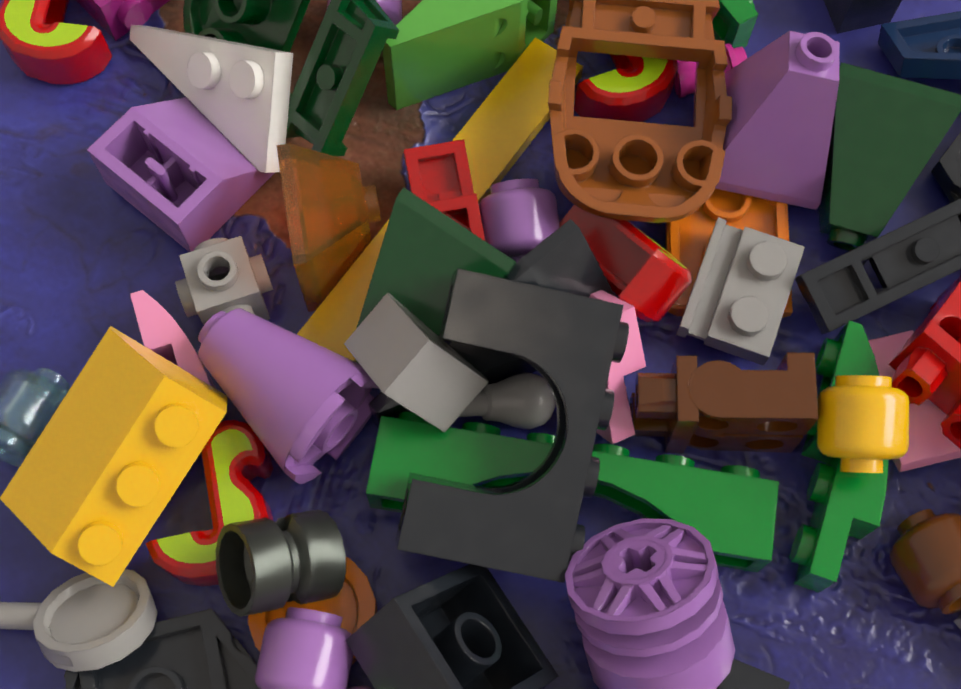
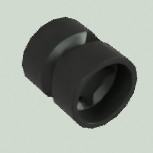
M313 510L277 518L276 522L268 518L230 523L224 526L218 536L216 546L218 583L224 601L232 613L240 617L276 610L284 607L286 602L295 601L302 605L336 597L343 587L346 574V554L342 536L336 522L327 512Z

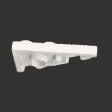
M131 25L130 40L258 171L264 173L283 172L293 53L158 27Z

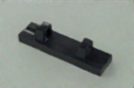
M961 199L795 277V281L810 307L821 334L829 333L846 325L849 320L854 321L960 270ZM868 260L882 288L873 287L863 267Z

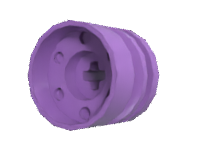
M642 518L616 524L592 536L584 544L582 550L576 551L573 554L565 573L567 592L571 607L574 609L577 627L582 633L584 650L593 681L599 689H716L730 673L735 646L723 602V591L718 577L717 564L710 541L694 527L672 519Z

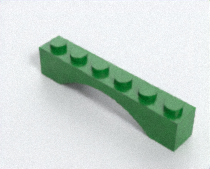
M400 412L398 418L381 416L366 489L370 508L401 513L410 472L481 487H499L512 484L528 476L543 462L553 445L555 435L530 433L527 434L526 440L501 436V431L497 427L478 422L462 424V429L449 427L446 432H443L413 412ZM594 444L592 456L599 458L600 470L593 496L607 499L640 515L642 518L672 519L694 527L710 541L717 566L759 572L772 561L779 481L760 478V472L751 467L727 465L721 467L720 471L695 468V461L684 456L663 454L656 456L655 461L629 457L630 451L618 445Z

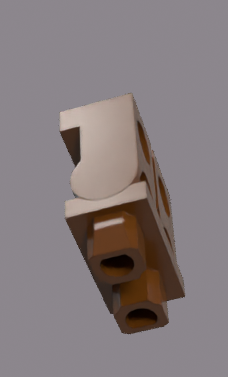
M787 352L776 370H740V368L732 363L721 360L709 361L697 368V356L677 355L670 373H637L635 393H632L630 397V411L635 431L633 436L664 437V453H684L687 445L699 450L792 453L803 439V435H806L819 419L815 353Z

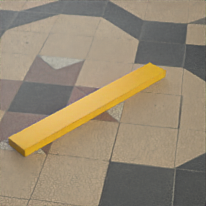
M536 37L452 140L464 139L473 190L474 194H477L478 204L482 199L491 194L490 186L501 182L550 119L548 106L549 82L552 79L557 50ZM577 62L575 85L582 78L584 67ZM389 220L297 335L352 361L355 360L344 343L357 328Z

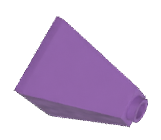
M788 31L725 73L727 96H732V120L726 127L723 150L726 152L721 177L715 189L814 210L818 208L822 198L839 87L840 42L834 41L826 34L820 32L803 34Z

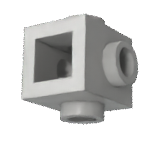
M242 236L232 239H209L197 245L194 251L179 255L186 278L175 281L187 317L198 314L203 325H205L214 314L220 311L228 313L236 308H242L265 320L270 319L262 293L273 290L262 254L249 257Z

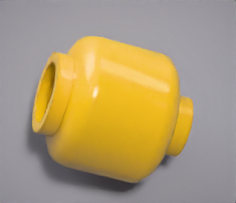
M835 376V386L821 391L817 400L819 418L817 420V447L822 454L828 457L841 458L840 472L883 473V460L898 459L907 453L909 447V398L904 391L892 388V377Z

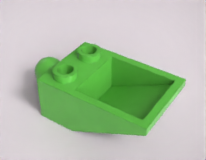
M422 0L396 25L400 30L397 38L387 39L382 50L388 104L399 110L507 72L535 37L544 41L554 32L557 0Z

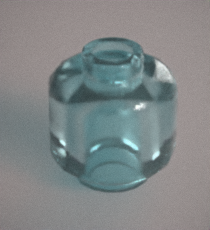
M40 367L35 372L28 369H13L1 377V461L16 467L21 466L70 389L69 383L61 375L50 369Z

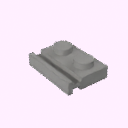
M718 217L676 335L684 338L686 335L703 340L706 346L764 366L770 357L805 247L746 226L741 230L726 225L727 220Z

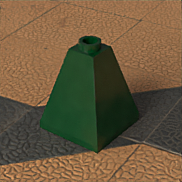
M843 62L840 63L839 87L822 198L819 205L820 232L829 235L827 239L829 245L842 250L852 251L879 237L961 112L960 94Z
M403 187L396 197L357 328L387 293H390L439 336L452 274L455 270L459 268L507 279L506 277L515 266L516 261Z

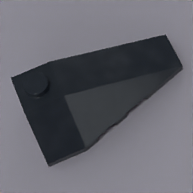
M571 219L523 256L506 277L508 280L589 297L590 294L599 290L615 296L580 228ZM455 342L449 344L451 348L489 380L488 384L497 383L516 374L537 371L530 364L513 355ZM382 391L369 403L372 421L378 429L381 416L398 418L400 412H412L385 395Z

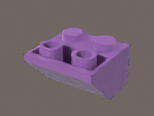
M187 97L131 107L87 149L105 183L189 252L194 251L195 247L200 243L209 240L274 174L258 171Z

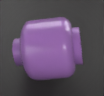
M514 179L493 184L490 186L491 194L479 203L485 241L516 261V263L560 228L556 197L550 190L540 188L538 179Z
M289 607L287 608L285 618H277L270 621L264 631L255 674L257 687L259 689H347L354 654L345 641L352 634L346 629L341 628L343 618L322 611Z

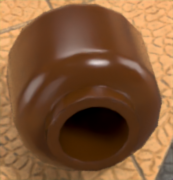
M931 509L919 511L906 518L898 526L897 530L901 536L890 549L891 565L918 605L928 609L940 608L942 613L946 615L961 611V515L957 513L935 515Z

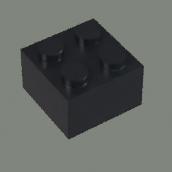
M468 564L394 597L345 640L375 689H542L558 677L553 666L489 569Z

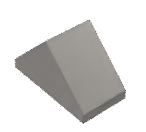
M387 293L344 343L346 348L385 395L443 432L448 430L489 382L484 375L445 341L439 339L437 334L390 293Z

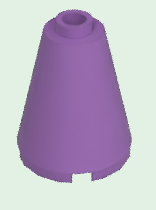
M236 308L228 313L220 311L214 314L202 327L198 336V341L201 343L198 352L199 359L284 473L295 482L304 484L320 475L322 472L313 464L325 453H328L337 460L359 435L372 416L369 403L374 397L370 395L372 388L379 389V387L359 363L242 308Z

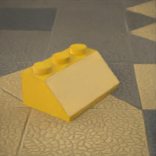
M110 326L0 499L50 553L114 587L227 412V395Z

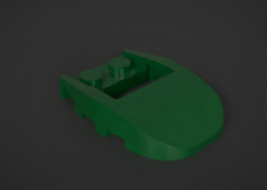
M184 0L185 33L290 52L310 0ZM376 0L330 1L293 93L290 92L286 138L302 137L312 143L313 146L309 154L316 159L345 155L348 148L342 141L387 39H396L400 31Z

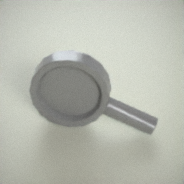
M125 569L114 587L88 573H83L69 579L54 589L42 603L0 602V629L34 630L44 657L51 664L59 669L80 672L97 670L118 662L140 647L154 629L158 612L146 579L134 570Z

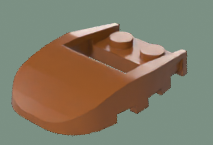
M569 0V11L565 26H562L552 79L549 82L548 106L555 179L559 189L571 203L591 214L609 219L665 223L681 220L692 215L713 194L715 187L719 183L726 151L723 150L726 127L732 120V96H727L724 72L728 65L725 41L715 40L712 24L720 8L719 0ZM578 51L696 62L693 127L573 116Z

